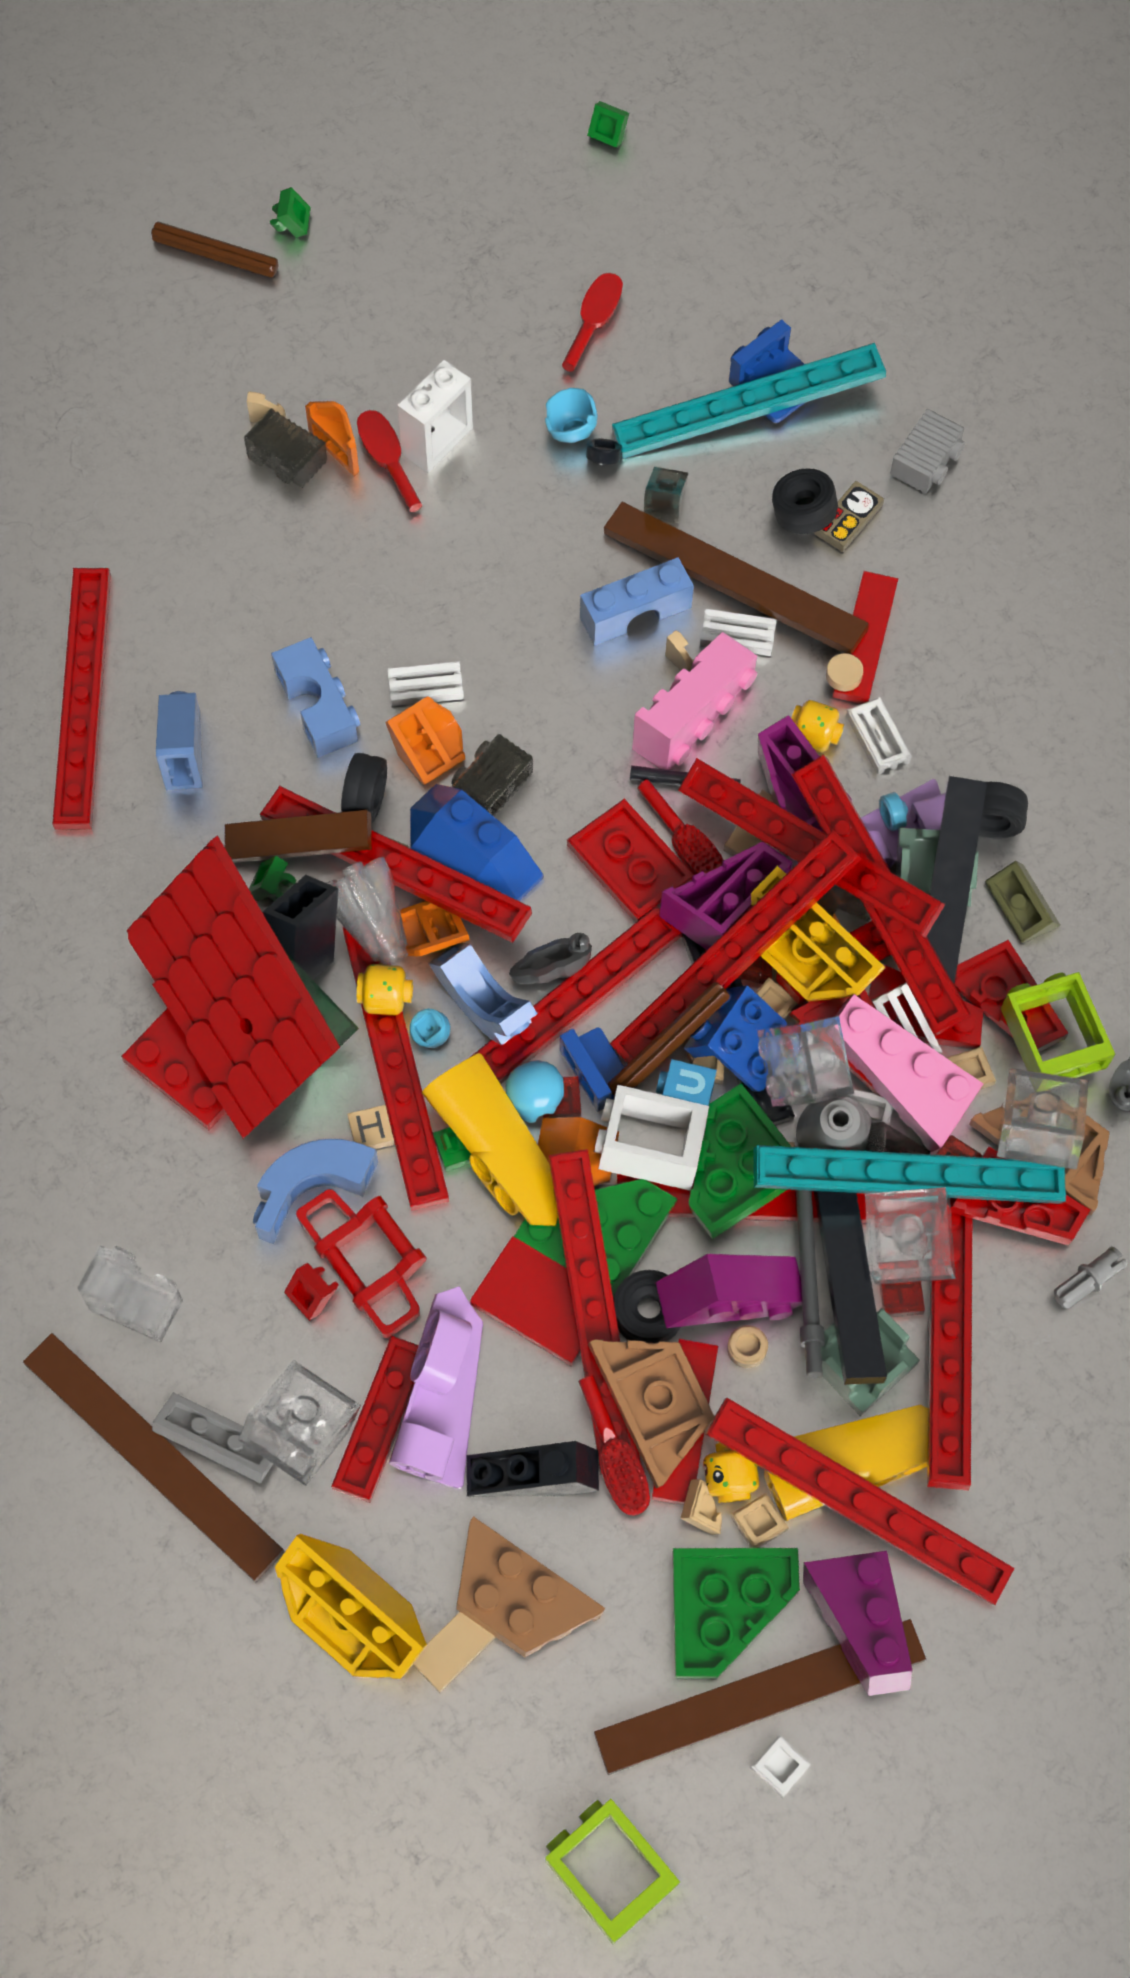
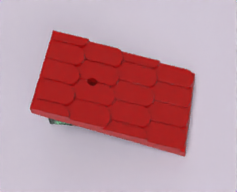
M218 835L210 840L126 930L131 946L155 981L152 985L185 1034L187 1046L213 1085L211 1088L212 1092L243 1139L359 1029L284 951Z

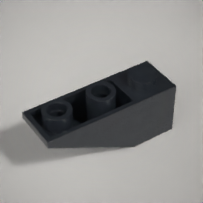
M578 1441L467 1455L468 1497L564 1496L599 1491L598 1450Z

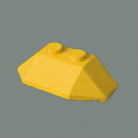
M776 866L751 893L752 906L786 875L780 867ZM817 902L761 955L808 1002L851 997L852 995L858 996L885 968Z
M298 1534L275 1565L277 1577L281 1579L283 1596L291 1621L351 1675L356 1677H391L393 1679H401L427 1644L412 1604L349 1549Z

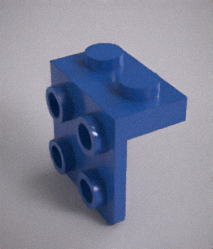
M781 319L771 328H764L757 338L747 346H740L730 359L729 383L732 386H736L804 365L788 349L791 327ZM804 403L765 416L772 422L779 423Z
M748 985L727 988L726 991L730 995L729 999L691 1035L684 1049L694 1058L715 1056L752 1091H762L797 1040V1032Z

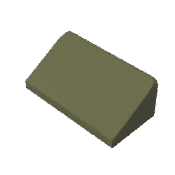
M1014 861L985 881L1022 943L1028 942L1060 926L1029 872L1020 862Z

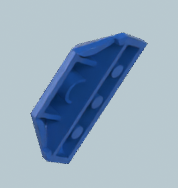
M435 784L410 808V849L518 901L526 896L544 878L543 873L518 837L462 789Z

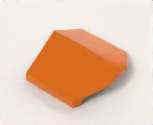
M334 401L309 402L305 405L309 434L353 476H356L359 473L357 447L347 411L343 405Z
M428 696L385 722L398 756L422 785H426L465 760L460 726L451 711L434 702Z
M428 901L400 910V922L394 939L399 956H423L470 940L460 917Z
M583 1117L543 1118L538 1146L548 1163L549 1155L588 1149L594 1186L610 1183L612 1172L598 1169L601 1154L594 1152L599 1129L607 1131L608 1127ZM617 1131L615 1141L617 1142L619 1138V1131Z

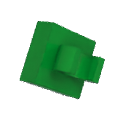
M599 101L595 104L587 136L617 148L622 143L629 113Z
M292 187L282 190L279 203L272 206V210L277 214V217L270 220V224L277 232H283L288 229L296 238L306 235L311 207Z
M276 855L260 864L249 887L251 894L258 902L268 897L272 901H276L283 894L279 890L280 882L290 887L297 881L293 875L284 873L288 863Z
M450 1127L433 1132L435 1144L445 1172L470 1165L469 1157L471 1153Z

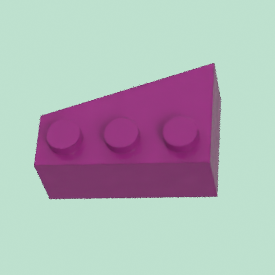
M788 715L758 733V756L774 804L822 831L791 775L820 756Z
M762 841L724 860L722 866L706 874L702 871L694 875L692 881L676 889L672 886L662 891L659 917L708 950L753 907L751 904V893L776 866L780 867L787 874L791 870L793 862Z
M706 1254L656 1282L666 1328L769 1317L770 1320H781L792 1316V1310L802 1305L801 1275L796 1257Z
M887 1550L804 1562L803 1584L808 1593L812 1594L827 1626L831 1627L841 1644L842 1652L867 1695L872 1696L910 1690L913 1670Z

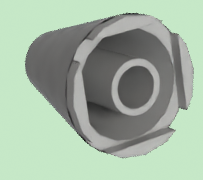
M827 1095L814 1100L803 1110L797 1123L796 1137L800 1148L871 1151L875 1131L871 1116L859 1102L844 1095ZM834 1123H839L843 1127L836 1126Z

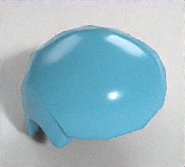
M579 388L561 390L546 402V427L552 438L559 442L575 443L588 438L595 429L598 418L596 405L593 397L586 390Z
M540 1060L530 1061L515 1068L509 1074L505 1086L506 1094L520 1117L529 1123L536 1122V1119L541 1115L553 1114L564 1097L563 1077L554 1065Z

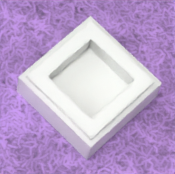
M779 1734L750 1769L783 1798L809 1768L811 1763Z

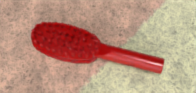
M613 273L600 275L586 292L580 312L583 324L562 363V367L566 371L573 372L594 330L602 328L615 311L623 288L622 279L618 275Z
M369 410L361 413L357 418V428L363 445L380 467L388 469L410 512L418 511L421 509L422 503L399 462L402 452L395 430L380 412Z
M648 779L643 781L637 787L638 791L672 831L674 850L693 875L702 871L706 874L722 866L724 861L722 855L710 839L694 825H685Z
M594 1376L585 1377L578 1382L603 1443L599 1451V1460L606 1487L622 1512L632 1516L639 1515L647 1509L650 1502L649 1485L644 1469L629 1443L618 1438Z

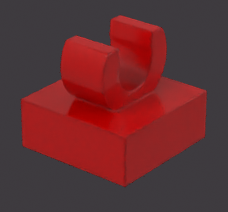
M306 1263L296 1269L284 1293L310 1321L322 1313L339 1284L335 1281L328 1285L321 1278L325 1269L323 1267L313 1269L309 1263Z

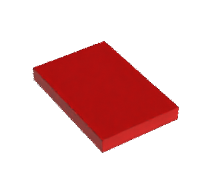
M625 798L567 839V846L635 923L656 906L660 908L662 891L672 886L676 889L692 881L694 876Z
M512 1236L470 1299V1305L572 1367L580 1354L567 1269Z

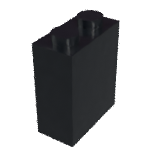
M308 875L303 876L263 911L266 920L305 987L334 962L338 903L337 887Z

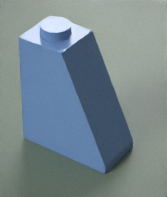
M175 691L169 695H159L156 758L166 791L203 788L200 708L196 693Z

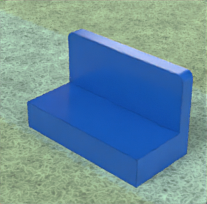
M597 1027L579 1037L575 1030L571 1029L560 1035L559 1050L595 1110L599 1112L604 1109L606 1098L614 1100L615 1096L612 1094L607 1083L624 1068V1065L613 1047L609 1044L610 1042L601 1028Z

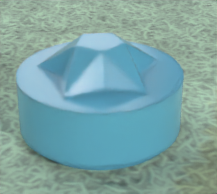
M896 792L881 796L879 799V809L885 826L891 831L905 828L908 814L906 803L900 799Z
M429 1008L423 1009L412 1018L410 1034L417 1044L426 1048H437L448 1039L450 1023L442 1012Z

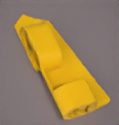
M477 1053L433 1080L422 1091V1094L471 1153L469 1161L473 1171L499 1205L510 1215H516L520 1212L530 1225L555 1226L558 1214L549 1163L483 1055Z
M916 1405L794 1437L870 1483L881 1487L927 1467L928 1408L923 1405ZM766 1470L764 1471V1479L785 1521L823 1506L820 1502Z

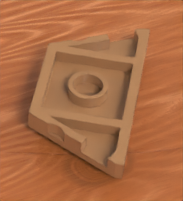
M1050 1087L1037 1091L1033 1090L1023 1098L1011 1099L1002 1103L999 1108L984 1114L980 1112L973 1116L969 1125L1014 1159L1064 1162L1066 1195L1089 1208L1090 1216L1095 1212L1098 1206L1097 1198L1105 1164L1104 1155L1107 1150L1110 1134L1108 1130Z
M595 1339L589 1342L588 1346L655 1488H659L665 1484L668 1477L687 1455L715 1416L679 1342H608Z
M474 1516L470 1520L456 1610L473 1620L524 1658L542 1649L545 1644L551 1641H558L571 1634L575 1628L591 1620L594 1622L603 1615L605 1608Z

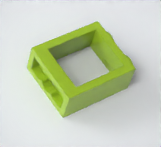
M1063 972L1046 978L1044 983L1030 986L1028 983L1018 985L1008 992L1000 1008L1036 1091L1106 1069L1116 1055L1079 972L1067 976ZM1066 998L1087 1048L1042 1061L1022 1011Z
M610 1799L604 1805L599 1800L590 1805L579 1816L583 1824L571 1835L564 1829L546 1846L551 1853L545 1857V1862L613 1945L676 1888L680 1881L615 1802ZM609 1817L659 1876L611 1921L562 1862L566 1855Z

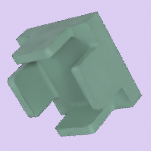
M898 828L896 875L929 894L940 830ZM976 851L967 907H971L972 889H976L978 851Z
M883 1308L877 1312L887 1372L885 1383L844 1385L835 1324L833 1323L824 1331L825 1345L821 1347L822 1377L859 1416H862L920 1361L906 1345L910 1338L909 1335Z

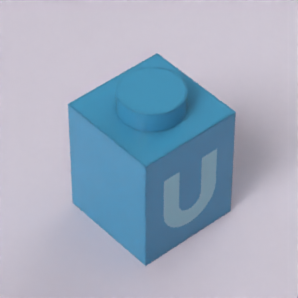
M671 1059L669 1071L660 1072L656 1093L709 1106L717 1070Z

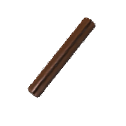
M156 222L151 231L152 240L270 278L275 277L278 271V259L162 222Z
M713 982L607 1083L612 1094L615 1096L617 1085L635 1089L729 999L730 995L720 983Z

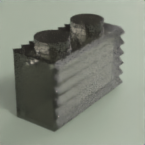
M270 408L244 436L248 458L257 466L265 464L273 469L276 476L286 484L293 482L299 487L304 488L310 478H313L318 469H321L322 465L326 464L327 461L326 445L322 439L320 440L311 432L308 433L306 429L297 426L295 422L286 419L284 415L275 412L273 408Z
M497 734L491 742L485 740L475 752V760L468 768L465 766L460 767L451 781L453 788L462 789L494 817L533 773V757L527 754L525 750H521L519 746H515L513 742H510L501 734Z

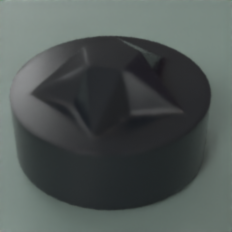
M593 439L587 443L586 458L601 466L615 464L621 459L622 447L619 443L610 439Z

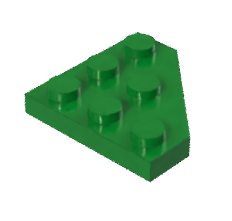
M741 1083L709 1104L707 1124L696 1177L688 1203L690 1211L712 1240L788 1190L754 1188V1147L757 1145L792 1146Z
M644 1179L595 1190L613 1297L620 1283L633 1274L677 1203L676 1197ZM558 1218L555 1226L530 1225L525 1219L514 1237L566 1268Z
M673 1548L675 1679H717L800 1591L798 1548Z

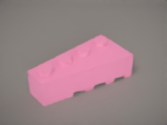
M722 632L695 657L691 671L683 668L675 676L669 692L662 688L653 697L652 701L654 703L649 711L642 707L635 713L632 750L659 769L671 770L675 764L678 766L683 764L691 752L693 743L697 739L703 740L711 731L714 719L720 713L725 715L731 709L736 699L735 695L741 689L747 690L752 685L757 676L755 671L757 655Z
M852 995L843 1003L824 1032L855 1068L860 1070L873 1084L872 1087L878 1094L884 1097L898 1112V1116L908 1127H911L922 1139V1143L930 1152L942 1148L983 1086L982 1082L856 995Z

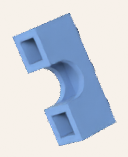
M678 557L581 594L580 619L595 646L626 634L629 622L643 612L654 610L660 621L692 608L694 585Z
M312 637L271 653L274 671L289 700L305 694L319 698L315 705L300 711L303 730L317 758L358 742L356 727L360 726L358 715L352 705L346 706L343 700L346 694L338 676L331 677L328 671L331 668V664L324 648L317 649Z

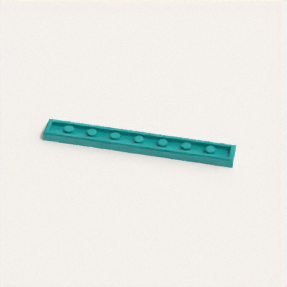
M875 343L613 423L612 431L616 442L622 447V459L886 378V369Z
M765 1145L754 1147V1188L1061 1204L1066 1201L1064 1162Z

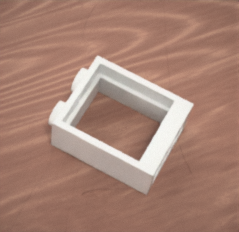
M445 360L397 405L401 454L427 473L473 429L471 378ZM425 387H431V388H432V389L429 390V391L424 390Z
M617 1085L614 1100L606 1098L601 1121L608 1123L607 1131L599 1129L594 1152L601 1154L598 1169L691 1191L698 1166L709 1106ZM621 1114L686 1129L682 1155L677 1156L615 1141Z

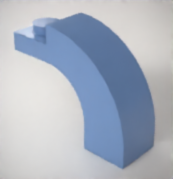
M460 943L451 946L428 963L440 983L464 1014L485 1035L500 1045L523 1032L532 1023L530 1019L538 1014L530 1001L513 997L497 983L471 944Z
M321 1139L299 1145L279 1157L266 1170L257 1185L261 1199L267 1200V1202H260L253 1218V1224H256L255 1228L259 1239L274 1244L292 1204L300 1195L310 1189L321 1186H333L363 1197L378 1165L376 1149L349 1140Z

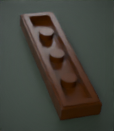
M368 810L225 824V849L233 863L268 860L275 855L279 858L372 850L371 813Z

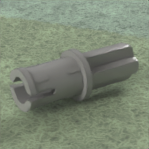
M1111 1246L1088 1265L1081 1264L1078 1266L1076 1274L1054 1289V1298L1057 1303L1063 1308L1068 1309L1092 1291L1099 1292L1102 1290L1104 1282L1127 1267L1126 1259L1117 1261V1259L1123 1256L1122 1253Z

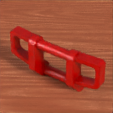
M327 1189L300 1207L296 1212L297 1219L315 1244L314 1249L320 1258L327 1259L354 1296L352 1302L357 1309L366 1314L383 1338H390L391 1335H395L420 1316V1307L406 1281L426 1262L427 1257L420 1248H414L386 1210L388 1205L381 1196H377L367 1202L355 1214L334 1190ZM332 1203L349 1221L321 1239L307 1218L325 1204ZM376 1222L403 1259L394 1269L366 1287L339 1249L365 1232ZM399 1287L410 1306V1310L392 1324L386 1325L371 1306Z

